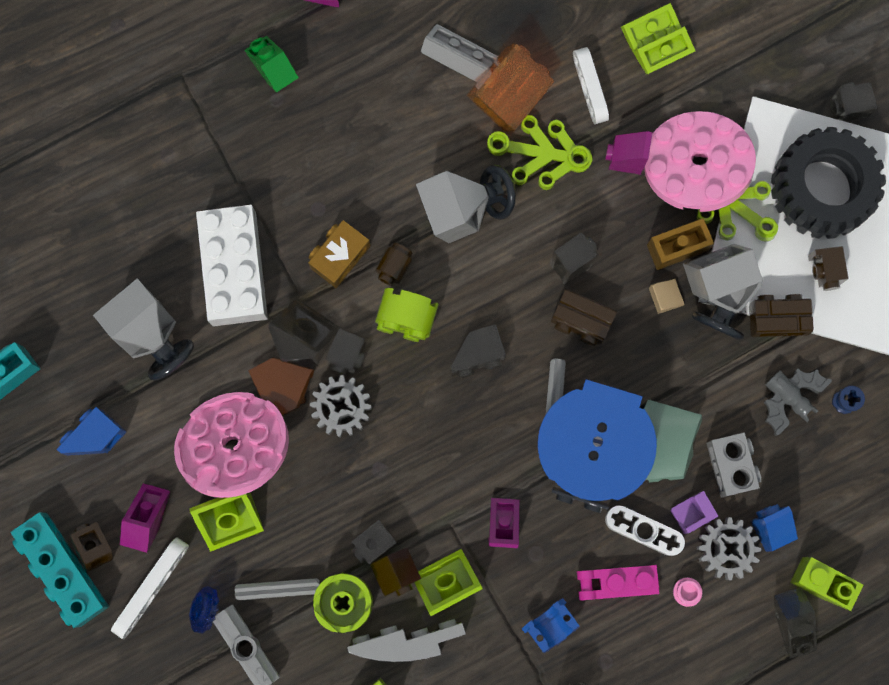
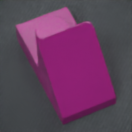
M491 498L489 546L518 548L519 500Z

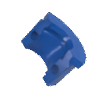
M563 598L554 603L541 616L531 620L522 628L524 633L528 632L543 653H546L555 645L558 646L580 627L565 607L566 601ZM565 616L570 617V620L568 622L564 621L563 618ZM539 635L544 638L541 642L537 641Z

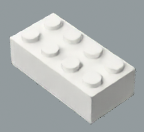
M245 205L197 211L208 322L212 326L268 320L257 217L253 206Z

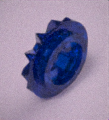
M203 587L196 594L191 604L189 620L192 630L196 633L204 634L206 630L211 628L212 622L216 620L215 615L218 611L219 598L217 597V590L211 587Z

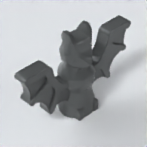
M796 369L791 379H788L781 370L775 373L765 383L774 395L771 399L764 401L768 408V416L765 422L772 426L774 435L778 436L790 423L784 412V404L790 405L793 411L799 414L806 422L809 421L807 414L810 411L818 412L810 401L801 395L800 388H807L815 393H820L832 380L821 376L818 370L804 373L800 369Z

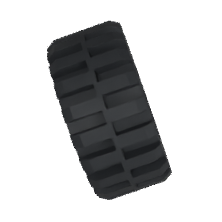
M827 127L824 132H822V129L817 128L811 130L808 135H801L788 147L774 167L776 171L772 174L771 183L775 187L771 190L772 199H778L779 202L775 208L778 213H785L787 217L784 221L789 226L792 223L798 226L796 231L803 235L810 231L813 238L820 239L823 235H826L827 239H832L840 234L844 236L852 232L875 213L879 207L878 203L883 200L885 191L881 188L886 184V175L880 174L884 165L882 160H876L875 158L878 152L873 146L868 148L864 144L866 139L859 135L855 138L851 136L852 131L843 129L839 133L836 127ZM825 162L839 168L845 174L850 185L849 200L843 205H828L817 200L809 192L805 183V169L809 164Z

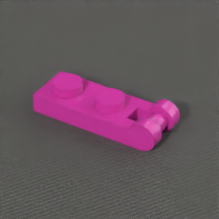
M657 565L577 571V580H580L581 583L579 600L659 594ZM599 578L600 590H593L592 579Z

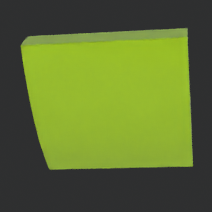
M671 3L621 26L630 48L646 74L695 52L685 26L681 28Z

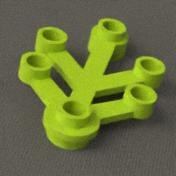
M527 115L522 119L521 129L523 132L530 134L538 146L509 141L508 136L499 131L492 133L488 138L487 148L493 155L500 156L509 152L536 157L523 167H517L513 170L512 181L517 185L525 184L528 176L552 160L563 163L551 172H543L540 175L538 183L544 190L551 189L556 180L570 171L577 173L586 171L592 163V154L589 149L581 145H575L564 130V124L559 120L551 121L547 131L550 137L559 140L565 150L555 149L539 128L537 119L532 115ZM526 121H532L534 123V127L527 128L524 125V123ZM559 126L561 131L554 133L551 127ZM495 142H501L503 144V147L501 149H495L493 147V144ZM575 156L582 157L583 162L579 164L575 163L573 158ZM522 172L525 178L519 180L515 177V174ZM549 177L552 183L546 185L542 182V178Z
M760 181L755 187H748L736 201L718 209L721 225L719 236L721 239L729 241L736 234V226L732 223L730 209L755 227V236L759 240L768 242L775 238L778 232L777 222L770 217L762 218L739 201L752 198L758 200L767 199L771 192V186L767 182ZM763 187L767 193L760 194L757 189ZM700 209L697 212L698 220L703 219ZM714 210L707 211L711 216L704 218L706 224L713 220ZM769 224L772 230L765 231L762 225ZM730 228L733 233L726 235L722 230Z

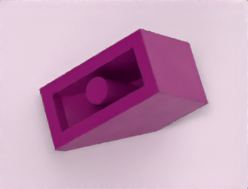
M652 132L616 135L613 144L607 145L605 160L610 161L609 170L641 175L649 158Z
M142 484L122 519L120 545L148 553L158 534L170 491Z

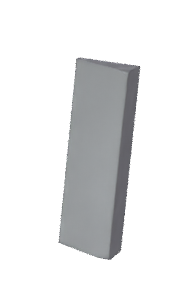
M438 24L425 37L421 52L487 88H492L506 64V60Z

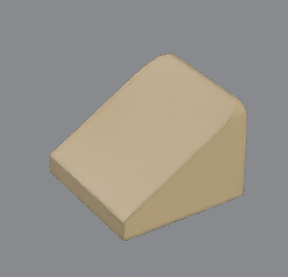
M675 279L656 283L649 287L658 314L685 305Z

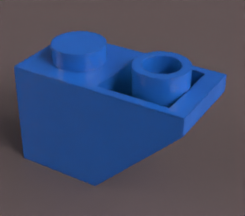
M95 407L93 410L89 409L81 416L79 420L81 423L74 431H68L61 438V445L56 450L68 456L108 453L127 432L102 409Z
M778 504L770 505L757 511L758 517L751 520L766 552L774 551L798 539L793 514L789 506L780 508Z

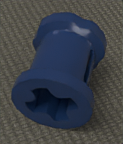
M856 386L843 388L835 393L832 398L833 407L841 414H849L852 411H856L865 402L863 391ZM848 395V399L852 400L853 403L849 405V401L844 400V396Z

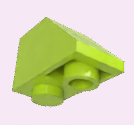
M802 557L790 582L818 598L849 611L852 610L863 587V584L812 557Z

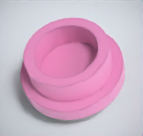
M682 578L675 583L673 596L682 606H694L702 597V588L695 579Z

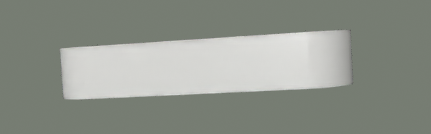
M587 47L574 50L573 59L591 119L594 124L606 122L609 120L608 109L590 51Z
M624 506L612 507L605 515V522L609 529L664 555H677L684 548L685 540L680 532ZM621 511L623 512L622 517L625 520L632 521V516L637 518L631 527V534L626 532L629 528L628 525L623 523L619 524L618 527L614 525L615 520L611 518L612 514H618ZM642 522H646L652 527L653 532L648 539H642L637 534V527ZM659 528L663 530L660 536L670 538L672 535L675 536L674 541L678 543L677 548L672 547L670 550H667V544L661 540H657V545L652 543L658 536Z

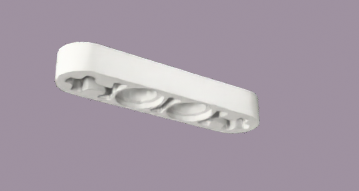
M178 537L169 544L114 623L111 632L121 639H125L185 555L189 547L188 544Z

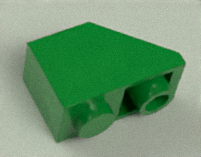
M267 36L255 39L251 42L250 47L244 50L267 84L275 92L280 91L299 78L284 51Z

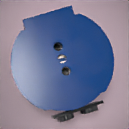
M585 380L583 390L575 389L562 396L551 406L540 426L538 453L541 465L548 478L555 481L562 488L553 487L552 493L557 494V500L573 504L575 499L584 502L585 509L601 513L602 508L609 510L608 503L601 501L610 499L620 500L633 493L645 481L655 461L657 441L655 429L645 409L639 408L642 396Z

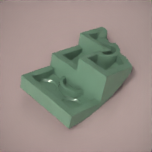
M648 400L644 409L653 423L657 448L653 467L645 480H648L650 483L659 482L662 479H684L693 458V442L702 423V415Z

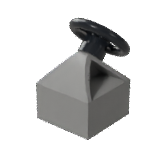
M499 165L488 166L481 175L480 184L448 171L416 184L434 235L447 243L478 232L485 210L495 219H506L512 213L516 201L512 178ZM492 175L493 182L488 183L489 177ZM501 178L505 183L507 189V196L504 194V190L501 186ZM500 202L505 209L497 211L492 204Z
M732 244L683 263L693 295L715 304L710 317L699 312H693L692 318L730 337L742 340L744 334L730 327L735 318V313L741 311L747 305L763 282L753 249Z
M138 279L134 280L93 315L108 335L132 358L147 354L152 355L155 361L148 371L150 380H160L171 374L186 361L193 351L194 343L189 339L181 340L174 345L168 340L176 321Z

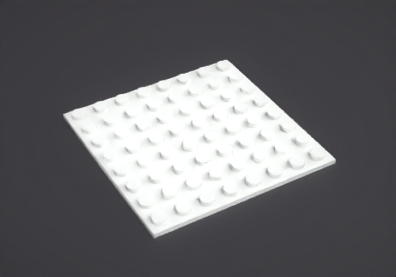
M752 97L744 126L745 132L753 143L756 155L755 170L749 187H755L758 182L765 181L771 186L772 190L775 187L771 183L772 174L776 171L774 167L788 147L801 135H808L811 130L817 128L822 129V132H824L827 127H836L839 133L843 129L852 131L851 136L857 138L860 135L866 139L864 144L868 148L873 146L878 152L875 155L876 160H882L884 168L880 171V174L886 175V184L881 188L885 193L883 200L878 203L879 207L875 213L852 232L844 236L840 234L832 239H827L826 235H823L820 239L813 238L810 231L803 235L796 231L798 228L796 224L792 223L789 226L784 221L787 217L785 213H778L775 208L779 201L778 199H772L771 192L765 200H758L756 198L739 200L762 218L770 217L774 219L778 224V232L773 240L768 242L761 241L755 236V227L730 209L732 223L736 226V234L733 239L726 241L719 236L721 226L719 221L711 252L732 244L753 249L763 279L753 298L737 313L750 316L749 305L754 300H757V296L774 295V299H785V296L789 294H802V299L812 300L814 327L812 334L889 355V134ZM825 162L811 163L806 167L805 183L809 192L817 200L828 205H843L849 200L850 185L845 174L839 168ZM763 187L757 189L760 194L767 193ZM763 224V225H762V228H763L765 231H770V230H772L771 225H769V224ZM730 228L722 230L726 235L733 233ZM843 246L849 279L842 283L839 289L823 291V287H819L818 280H815L813 277L812 265L815 262L809 261L808 255L816 249ZM699 297L698 302L715 306V304Z

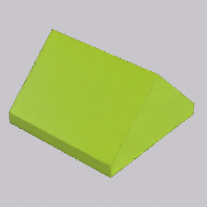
M250 492L230 498L218 497L189 508L210 552L264 531Z
M462 549L418 571L421 579L414 582L430 616L483 589Z

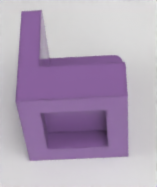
M704 491L671 508V513L684 534L690 533L718 517Z

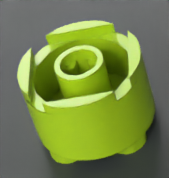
M385 288L375 320L378 324L377 330L393 334V331L404 333V339L414 342L428 338L439 304L437 302L431 304V299L416 293L401 290L400 295L392 294L393 288Z
M336 574L322 581L315 591L313 600L315 616L323 627L332 632L347 633L354 631L368 620L372 612L373 597L371 590L361 578L355 575ZM338 596L341 598L348 596L350 598L348 601L349 609L343 608L339 610L337 608L339 605Z

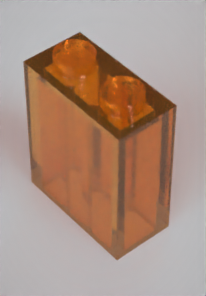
M517 44L506 46L467 94L504 132L515 131L555 82L549 76L550 72L539 63L537 64L530 57V52L524 46Z

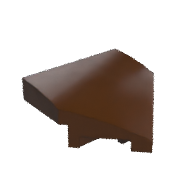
M271 358L248 370L261 399L268 400L274 404L282 417L299 408L300 404L305 403V393L309 379L314 374V369L303 367L286 359Z

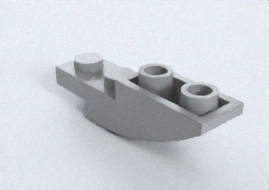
M455 619L439 623L440 629L428 632V628L411 632L412 638L407 639L404 628L398 630L397 626L394 625L380 630L381 636L370 639L369 634L353 638V645L347 648L351 654L378 661L400 662L421 660L441 655L438 643L465 635V630L462 622L456 624Z

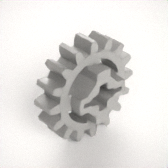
M340 375L339 382H335L332 377H329L330 384L328 386L321 382L319 385L322 391L320 393L313 391L312 393L317 398V402H311L310 407L317 409V411L311 414L313 419H321L317 426L322 428L326 425V433L328 435L333 430H336L337 436L342 437L343 431L347 430L351 436L353 435V427L361 430L363 428L360 421L369 420V417L364 413L365 411L372 410L371 405L365 404V401L370 399L369 394H361L365 387L363 384L355 387L356 380L353 377L348 383L345 382L344 375ZM342 388L341 392L338 394H328L332 390ZM353 393L359 399L360 408H357L351 402ZM342 400H345L349 410L341 409L337 413V408L333 403H341ZM323 404L329 407L331 412L328 420L323 414ZM348 417L353 418V420L347 424L338 425L340 424L342 419Z
M728 517L725 519V525H723L720 519L714 520L715 528L707 525L705 529L708 535H699L698 537L704 541V545L697 546V550L704 552L699 561H707L708 565L705 570L711 571L715 569L714 577L720 578L723 573H725L726 580H732L733 573L738 579L744 578L743 570L751 573L753 569L750 563H759V559L754 556V552L761 551V548L754 547V542L759 540V537L750 536L753 529L751 526L742 528L743 520H737L733 524L732 518ZM728 529L737 533L732 537H727L721 531ZM711 542L715 544V553L713 555L711 554ZM732 543L733 547L731 550L733 554H725L724 552L727 548L724 544ZM744 543H746L747 546L746 556L743 554ZM726 561H731L737 567L725 568L721 565Z

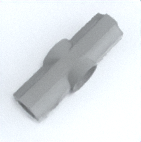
M234 605L224 609L211 619L230 647L232 656L239 661L254 685H271L281 678L262 650L259 640L253 636ZM243 640L249 641L253 646L250 656H244L239 651V645Z

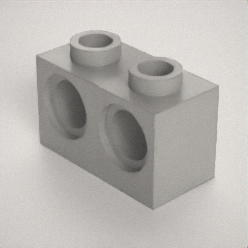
M745 433L711 440L706 443L721 498L760 488L761 474L759 468L753 465L751 455L754 454L753 445L749 438L746 439ZM727 444L736 446L738 450L736 458H730L726 454ZM735 471H740L744 474L745 483L743 486L735 484L733 480Z

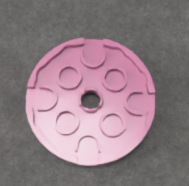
M711 112L683 113L665 121L653 132L649 158L644 167L645 176L652 190L668 204L682 210L685 207L700 209V212L713 211L733 203L747 190L755 170V149L745 130L733 120ZM694 156L707 158V162L703 165H696L692 160Z
M233 392L214 397L197 407L190 414L191 418L184 428L179 429L174 446L176 465L191 487L208 496L230 498L252 492L274 476L286 457L289 434L286 423L274 404L268 400L265 401L257 398L252 393ZM238 440L237 445L233 447L234 450L225 448L228 441Z

